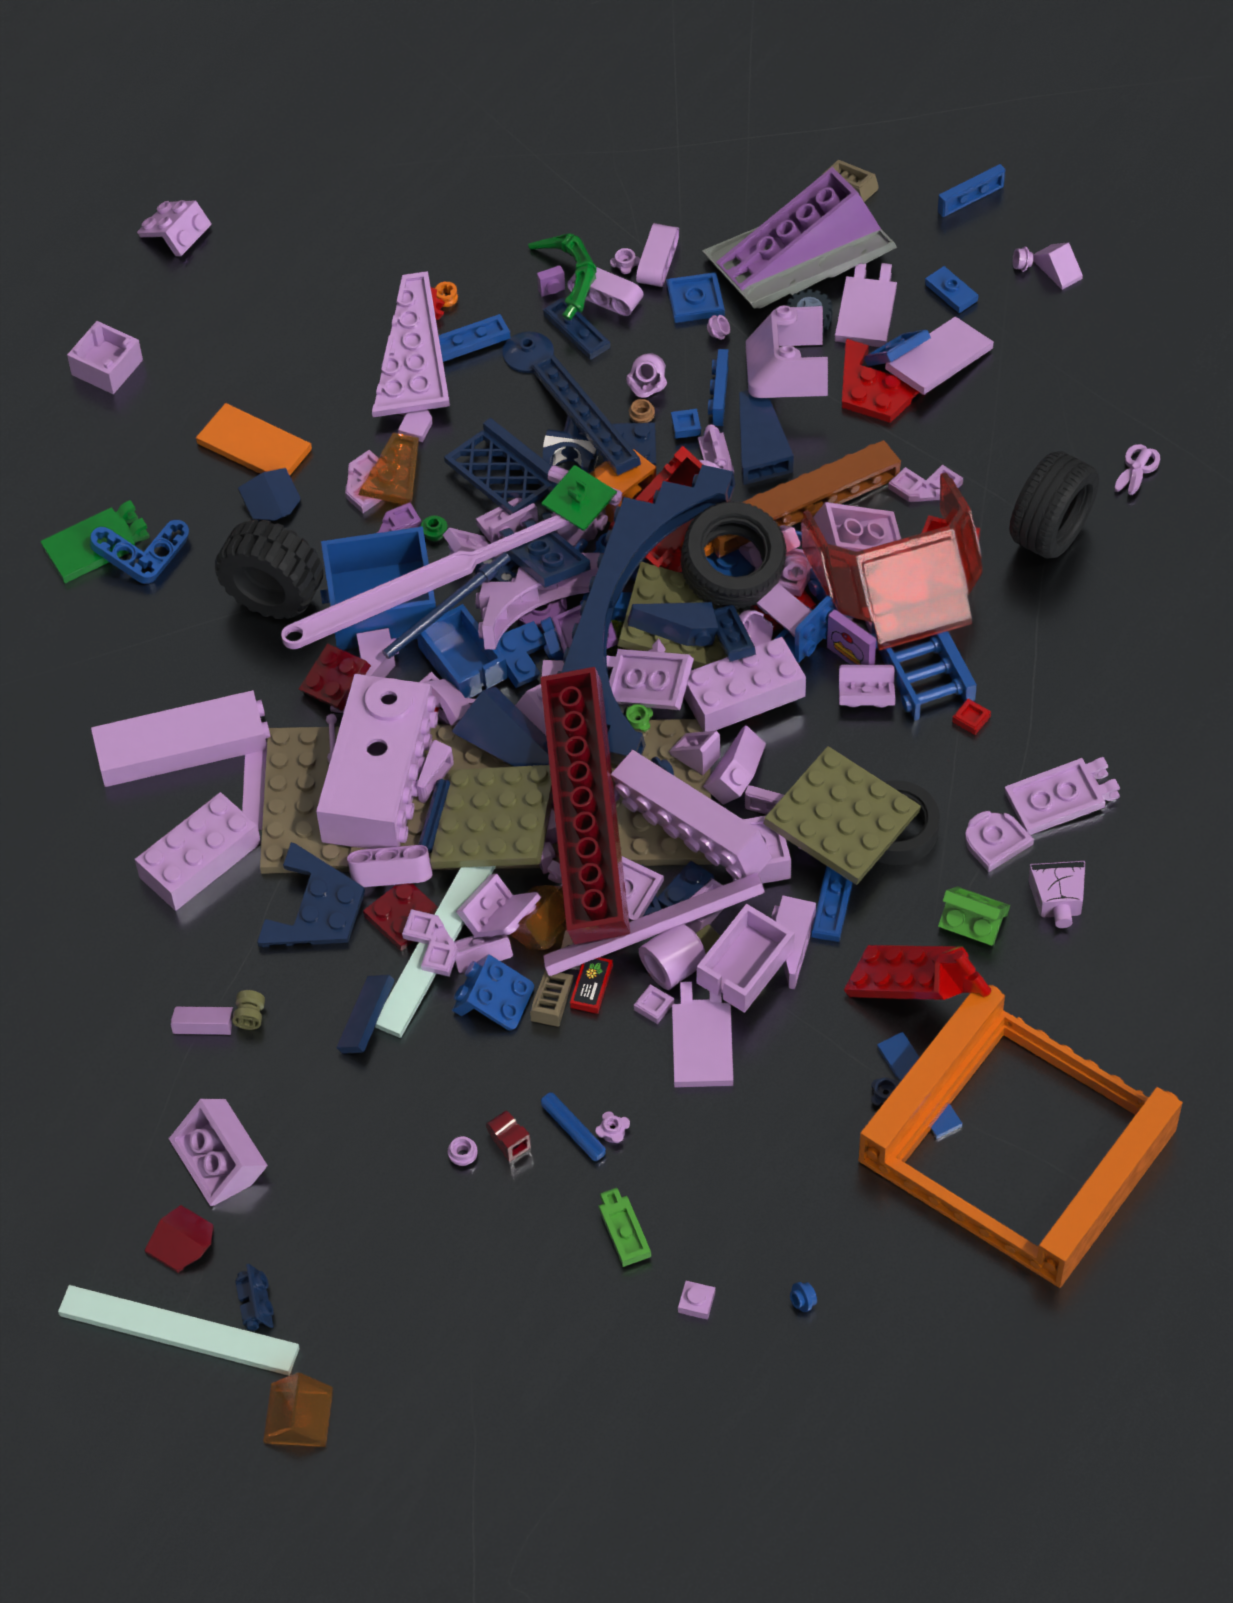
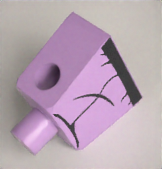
M1085 861L1030 864L1028 880L1039 914L1042 917H1054L1055 925L1058 928L1071 926L1073 923L1072 916L1081 914Z

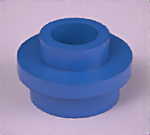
M797 1282L792 1285L790 1300L793 1306L802 1312L810 1311L812 1306L817 1303V1296L812 1285L808 1282Z

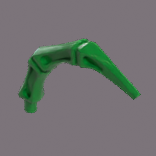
M571 233L529 243L528 247L531 250L560 249L568 253L576 261L575 285L571 294L565 299L568 307L562 314L565 319L570 321L576 312L581 313L583 311L588 291L596 279L595 273H597V268L581 238Z

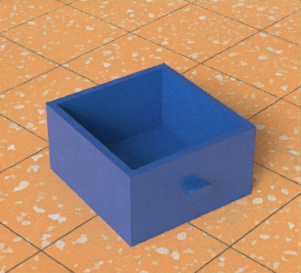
M423 526L321 541L328 589L320 590L322 604L330 603V606H334L428 565ZM429 591L335 632L337 648L341 650L358 648L356 634L389 628L391 639H397L436 607L434 591Z

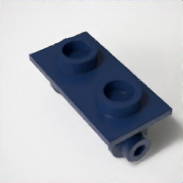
M246 1264L247 1271L239 1272L237 1274L238 1278L235 1280L239 1301L244 1302L248 1299L250 1301L240 1305L243 1325L247 1327L248 1331L257 1330L261 1323L273 1328L272 1315L274 1310L267 1294V1288L269 1287L268 1279L262 1271H259L250 1264Z

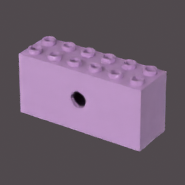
M361 674L354 675L316 810L321 841L323 843L365 849L400 847L401 843H406L408 837V826L406 824L407 820H412L414 803L412 801L414 796L418 797V778L426 761V757H424L425 752L429 751L432 744L431 729L436 728L438 722V712H434L436 696H432L431 684Z

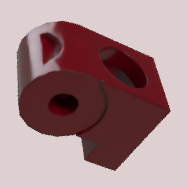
M508 1111L502 1112L486 1123L488 1133L509 1162L531 1148L529 1133L523 1126L520 1127Z

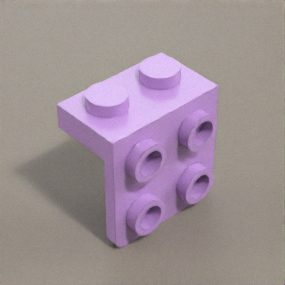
M196 200L165 201L157 207V212L152 217L143 221L142 227L137 233L140 237L162 236L174 255L182 256L209 228L211 222Z
M490 874L456 912L475 938L493 937L502 934L509 935L519 927L518 923L524 916L529 915L535 910V904L541 897L537 892L512 895L498 874Z

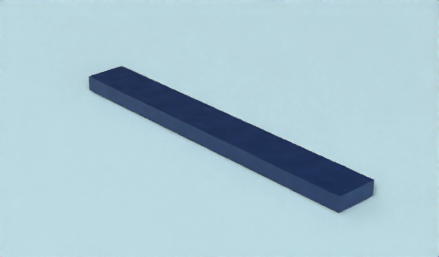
M555 355L531 366L533 373L617 475L641 465L640 458Z

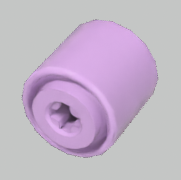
M684 924L658 934L639 948V955L647 972L659 986L666 990H670L697 971V965L706 955L699 937Z

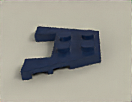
M291 842L283 864L284 869L309 875L310 878L294 925L291 926L265 919L257 941L258 946L269 947V945L274 944L293 946V943H348L365 893L364 887L299 845Z

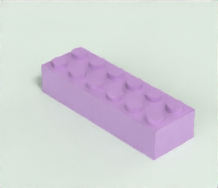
M632 750L612 772L611 776L616 783L615 789L622 795V803L632 812L639 811L654 826L659 824L672 838H681L692 851H701L712 864L716 866L721 864L726 867L727 872L735 879L739 880L757 872L759 874L772 859L759 829L636 751Z

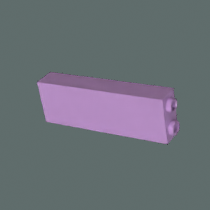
M252 690L91 727L105 787L267 750L266 738L270 737L267 721L261 722L260 717L265 716L262 701H256L254 691Z

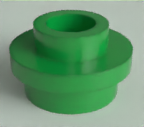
M429 516L421 523L424 536L430 541L442 539L444 537L443 534L447 531V522L440 516Z

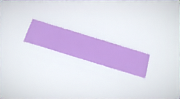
M267 750L245 754L242 812L257 824L258 830H262Z

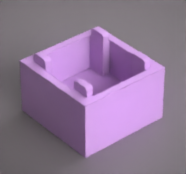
M99 321L93 324L67 354L73 376L112 394L119 389L143 361L138 339Z
M766 816L743 819L759 829L772 857L759 873L762 883L790 879L791 858L786 839L763 824Z

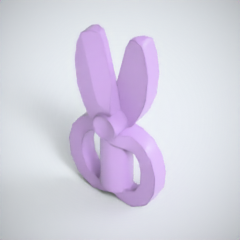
M1142 444L1130 447L1125 456V462L1129 469L1121 473L1117 479L1115 492L1120 491L1130 482L1128 494L1133 495L1142 483L1143 473H1151L1158 468L1160 454L1157 450L1147 449ZM1140 452L1136 460L1131 459L1133 453ZM1149 457H1153L1154 462L1149 466H1145Z

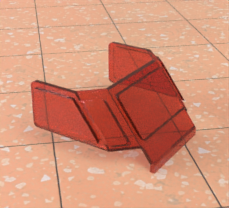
M946 472L940 474V511L948 526L855 552L828 544L810 511L803 512V519L801 520L802 550L827 596L832 598L831 601L834 602L841 614L873 622L879 650L972 624L967 595L970 594L983 573L982 555L971 509L953 479Z

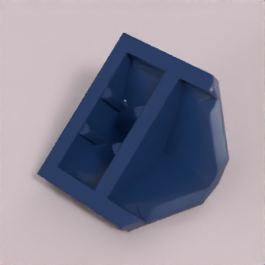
M286 468L263 472L238 487V491L252 520L276 521L290 515L301 501Z

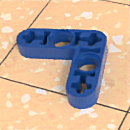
M181 520L170 521L143 552L106 527H98L91 533L90 547L95 553L138 582L148 584L156 580L184 546L188 539L189 528ZM172 531H181V535H176L171 543L169 540L171 539ZM103 537L107 539V542H102L101 544L97 542L98 539L101 540ZM159 546L164 547L168 550L169 554L160 557L155 554L154 549ZM126 550L132 557L129 560H121L118 558L117 552ZM142 568H151L150 572L147 571L145 574L141 572Z

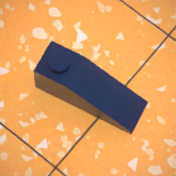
M712 602L632 604L627 620L628 626L685 646L713 645L718 630Z

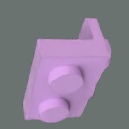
M515 498L508 503L514 507L522 501V498ZM534 503L511 515L501 507H498L476 518V524L490 543L503 539L499 534V531L511 528L516 533L526 529L522 525V522L533 519L538 523V511Z
M840 665L839 704L849 707H858L860 705L886 707L887 705H895L894 666Z

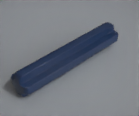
M439 779L436 781L418 844L426 846L429 854L433 851L437 828L450 786L449 780Z

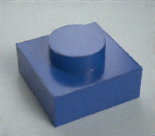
M697 409L671 412L675 439L701 435Z

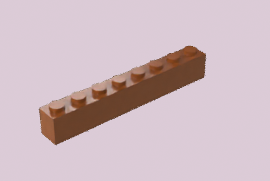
M883 440L876 444H870L853 454H847L842 459L825 464L810 473H804L787 483H781L764 493H758L743 502L764 510L763 512L768 513L773 518V521L778 523V526H792L815 516L825 502L842 504L889 483L900 473L901 460ZM728 534L718 536L710 542L714 545L715 554L720 558L738 550L750 541L742 536Z

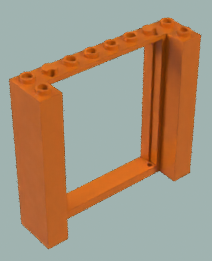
M989 985L992 991L987 997H982L980 993L969 994L860 1133L858 1161L1061 1288L1176 1132L1183 1102L1172 1092L1163 1091L1158 1087L1155 1088L1150 1097H1147L1143 1094V1091L1135 1090L1126 1085L1120 1077L1108 1074L1100 1069L1095 1062L1088 1059L1085 1060L1075 1054L1067 1045H1060L1050 1039L1042 1030H1035L1025 1024L1020 1017L1016 1018L1004 1011L1005 995L997 987ZM1003 1036H1006L1135 1115L1039 1246L905 1163L931 1130L932 1125L948 1104L952 1103Z

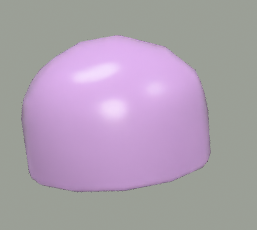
M746 610L739 617L754 646L756 647L771 641L773 635L772 623L763 617V613L755 610Z

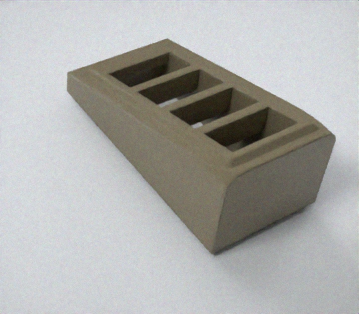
M837 160L831 166L838 173L843 171L841 176L859 193L864 202L878 190L875 174L841 160Z
M545 970L530 1011L532 1022L560 1026L573 982V975L557 973L549 976L547 970ZM549 980L564 982V985L551 983ZM547 988L561 990V993L547 991ZM544 997L557 998L558 1001L544 999ZM542 1004L553 1006L555 1009L542 1007Z

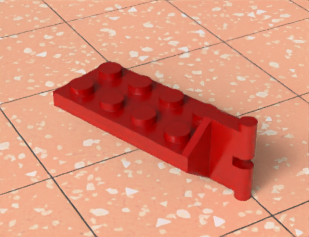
M868 945L844 988L849 997L945 1000L961 993H980L982 997H987L992 990L980 973L975 971L976 968L968 959V953L963 947Z

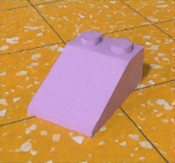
M825 502L810 521L822 565L850 567L852 565L881 562L902 542L895 514L892 511Z

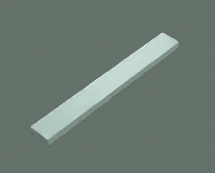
M496 866L460 868L435 913L441 919L453 941H455L464 925L463 920L456 911L493 873ZM418 943L385 1002L375 1028L399 1038L402 1037L436 976V973L424 971L421 968L428 944Z
M71 1285L68 1286L58 1311L61 1317L290 1376L300 1349L299 1344Z

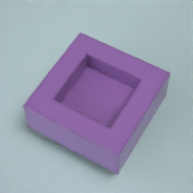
M561 266L537 273L538 291L541 297L565 290L564 271Z

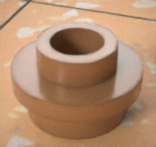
M646 399L634 401L629 408V417L635 423H648L655 416L653 405Z

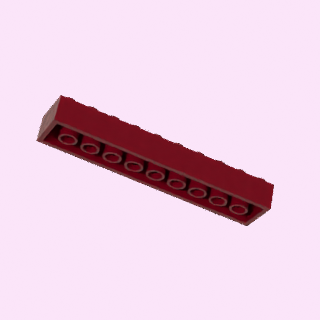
M595 667L542 676L540 680L567 932L574 945L630 934L601 679Z

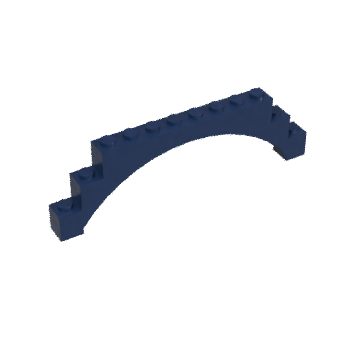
M702 465L699 474H695L693 477L692 487L663 481L660 490L655 491L653 503L624 497L621 507L617 506L615 510L613 529H609L606 535V549L598 557L597 574L591 577L588 599L583 600L579 624L575 623L572 630V644L565 649L562 671L557 672L558 674L590 667L596 668L602 682L611 763L619 765L632 750L642 755L646 746L643 733L635 731L623 715L609 682L607 642L616 603L634 570L665 537L683 524L694 519L696 515L709 508V506H715V504H721V502L728 503L731 500L736 485L733 471Z

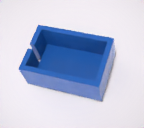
M462 604L445 613L418 635L417 638L419 649L442 679H446L453 684L465 698H471L482 692V686L488 689L507 679L508 676L506 658L497 647L496 649L484 648V639L479 638V624Z

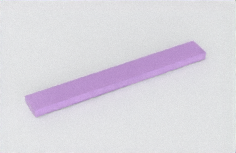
M758 872L631 921L629 922L630 934L581 944H572L544 955V963L549 976L555 975L663 933L673 927L686 924L763 894L765 891Z

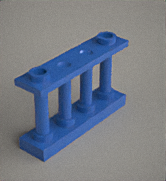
M933 602L922 605V617L919 618V621L883 632L877 620L872 622V633L870 635L876 638V649L884 664L894 666V683L901 694L903 708L906 712L910 711L914 721L920 719L921 704L954 693L961 695L964 702L967 699L975 701L977 684ZM921 631L927 633L930 637L929 642L895 653L889 644L891 641ZM930 652L938 653L941 658L939 663L908 673H904L900 662ZM943 672L949 674L952 679V683L919 694H915L910 684Z

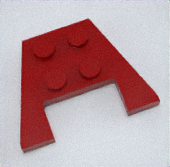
M847 339L845 345L842 408L891 423L911 404L912 399L919 391L895 375L862 366L864 358L868 354L869 345Z

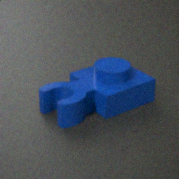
M548 617L541 621L547 642L544 645L545 652L550 660L563 661L564 652L552 618Z

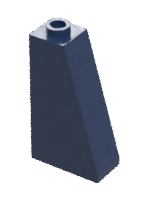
M748 390L739 392L743 485L793 473L794 455L770 398L751 396Z
M497 687L483 690L452 730L457 736L514 767L549 765L546 735Z

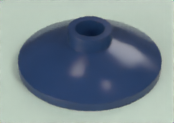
M537 332L518 333L508 339L503 347L505 363L510 368L524 373L533 372L531 367L533 364L554 355L552 342L546 336Z

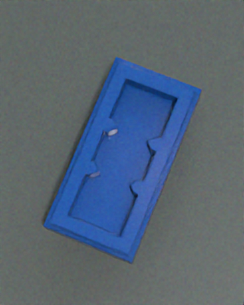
M945 266L925 278V285L958 313H961L978 301V294Z

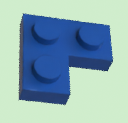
M534 621L503 633L497 644L498 650L506 658L507 675L515 688L538 679L541 674L529 654L543 649L547 642Z

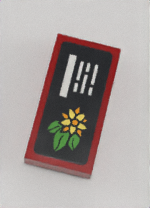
M598 957L581 965L571 997L570 1008L599 1013L613 967V960Z

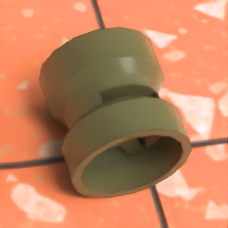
M253 990L238 992L235 1001L237 1009L234 1011L232 1018L233 1024L247 1030L259 1028L262 1022L260 1011L264 1008L265 997Z

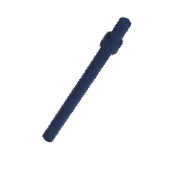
M503 552L490 564L485 563L478 569V573L382 650L383 655L387 659L393 657L482 583L492 580L497 575L496 572L511 561L510 556Z

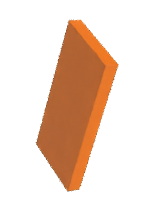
M227 403L222 406L196 437L197 444L260 474L286 468L289 475H291L312 450L311 443Z

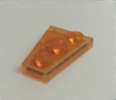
M393 432L358 495L404 505L409 502L411 503L419 438Z

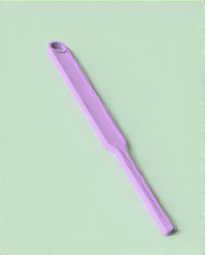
M556 515L473 552L460 550L286 626L281 633L283 644L290 649L301 648L471 574L477 564L571 523ZM291 632H300L303 635L297 641L286 639V636Z

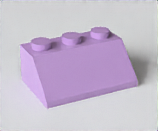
M200 1099L169 1138L210 1206H215L252 1186L268 1166L226 1099Z

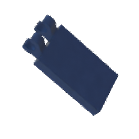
M533 519L522 522L525 528L537 524ZM506 528L499 531V534L505 538L514 534L511 528ZM556 531L506 551L517 565L544 588L591 570L590 560Z

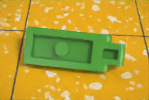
M618 1188L600 1193L603 1204L598 1205L599 1211L622 1266L624 1267L650 1258L651 1250L628 1197H621Z

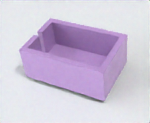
M746 904L697 965V984L717 996L722 992L723 1000L745 1013L794 950L795 933Z

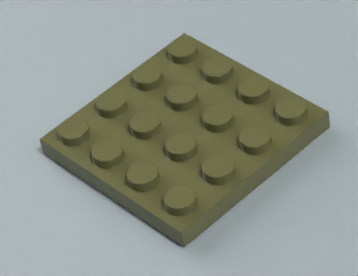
M641 562L617 646L629 650L649 651L653 649L652 645L659 638L666 649L665 653L688 654L694 658L692 668L695 669L726 658L727 656L717 635L713 645L685 646L628 626L627 620L632 604L706 603L689 588L683 573Z
M827 746L766 815L763 824L857 885L919 813L921 805Z
M550 765L451 770L448 779L450 786L437 828L430 860L432 867L437 869L540 864L553 803Z

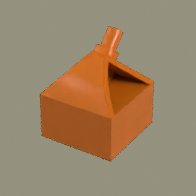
M636 450L634 451L639 456L641 465L617 475L609 464L604 461L595 468V471L590 472V475L622 492V500L618 505L620 507L624 497L636 499L656 477V466ZM608 503L605 508V515L608 516V521L612 523L617 506Z

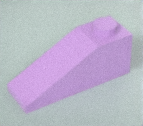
M744 726L703 787L723 805L739 798L754 777L766 743L748 726Z
M782 896L780 906H774L771 919L795 933L794 950L783 963L788 986L790 989H795L814 924L816 903Z

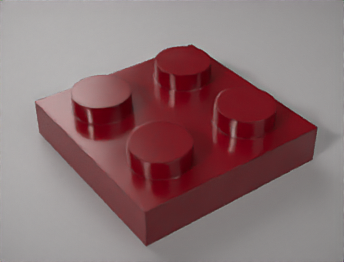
M327 644L299 687V690L309 697L343 711L348 700L354 675H366L371 665L364 659Z
M413 883L395 885L364 909L363 914L400 951H403L414 942L403 939L402 935L410 910L435 915L439 907Z

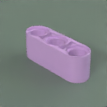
M655 223L652 225L639 262L637 283L663 287L679 238L678 227Z
M597 268V273H595L596 279L588 291L586 300L620 315H630L643 298L642 289L631 281ZM575 273L567 283L571 292L575 285Z
M423 845L357 850L347 857L351 879L363 887L419 883L430 879L433 875L428 848Z

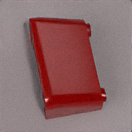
M682 446L674 454L671 461L664 466L663 470L635 500L653 503L655 491L660 490L663 481L692 487L693 477L695 474H699L703 464ZM613 520V522L610 524L608 530H609V529H611V530L613 529V526H614V523H615L614 520ZM692 520L665 537L647 554L644 560L658 568H667L675 559L672 554L683 543L686 531Z

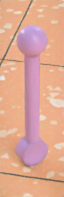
M334 714L326 717V722L329 724L330 753L327 756L329 763L335 746L334 724L337 718Z

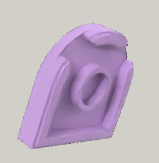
M981 812L969 821L965 834L968 850L988 872L1029 848L1034 843V839L1014 817L1007 813Z

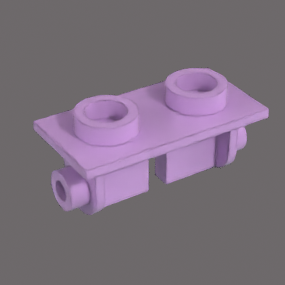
M708 425L705 428L704 436L698 437L703 460L715 463L720 469L733 471L734 474L724 434L720 433L715 425Z

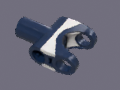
M567 416L564 431L547 430L543 444V460L551 466H557L564 461H572L589 474L594 471L599 452L569 416Z

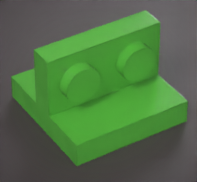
M956 886L945 892L943 901L946 904L938 927L992 946L995 943L1002 919L1008 914L1010 905Z

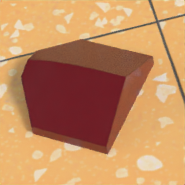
M180 1205L160 1219L144 1251L178 1273L184 1269L183 1267L201 1258L211 1245L214 1226L212 1223Z

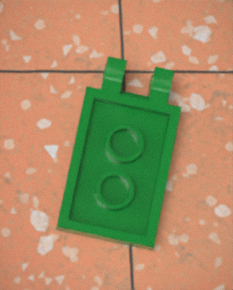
M131 500L123 503L117 512L111 507L40 541L42 548L64 583L109 563V561L95 553L90 547L91 533L96 528L106 527L134 546L136 542L150 538L146 530L147 525L143 518L138 519L134 512L136 510ZM103 537L101 540L98 539L97 542L101 544L102 542H107V539ZM121 550L117 552V556L119 558L121 556L128 554L129 552L126 550Z

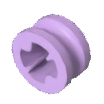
M798 554L787 556L783 568L784 577L791 581L805 578L807 575V560L805 557Z

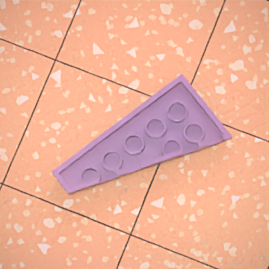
M428 271L402 275L395 315H393L391 333L388 337L381 368L380 382L377 386L376 400L372 408V417L450 406Z

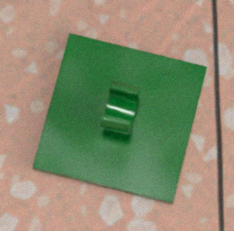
M574 465L541 504L582 531H585L613 499L617 491Z

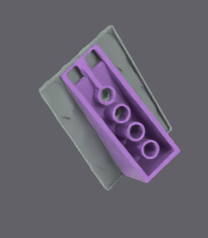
M831 167L761 226L702 251L755 309L763 308L790 293L791 295L798 293L827 277H835L860 263H868L897 248V246L880 228L859 193Z

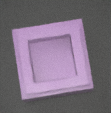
M650 984L634 1004V1010L658 1024L672 1007V1004H674V998Z

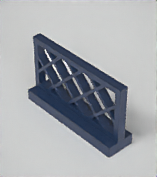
M492 418L483 423L482 431L444 456L446 464L509 515L537 502L550 493L557 485V483L548 479V472L552 466ZM483 440L490 445V449H475V446ZM460 456H470V463H458L456 459ZM474 456H489L488 463H474ZM493 456H504L507 458V463H492ZM473 470H487V477H476L473 475ZM491 470H506V476L491 477ZM510 470H522L524 476H509ZM490 484H505L504 490H492ZM509 484H523V490H508ZM527 484H539L542 486L538 490H527ZM507 498H522V501L513 507L507 502Z

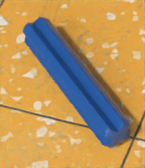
M549 1092L542 1097L541 1106L593 1161H598L606 1154L605 1147L554 1093Z

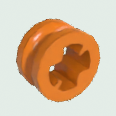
M451 282L437 284L435 287L437 289V298L445 302L443 307L453 306L458 300L456 285Z

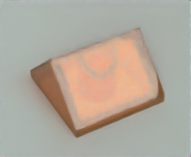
M300 1372L271 1383L264 1443L326 1447L333 1387Z

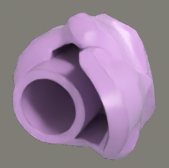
M647 353L639 356L633 362L631 372L627 375L626 381L638 397H649L656 392H660L667 385L664 377L666 365L663 359L656 354Z

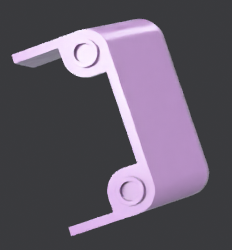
M779 306L746 340L748 391L751 396L757 398L828 396V357L801 358L800 351L793 347L822 345V306Z

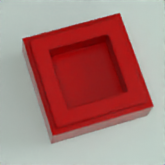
M967 699L954 714L952 722L976 735L991 717V711Z

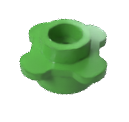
M635 704L626 709L627 720L634 729H640L642 732L650 729L649 720L653 716L651 708Z

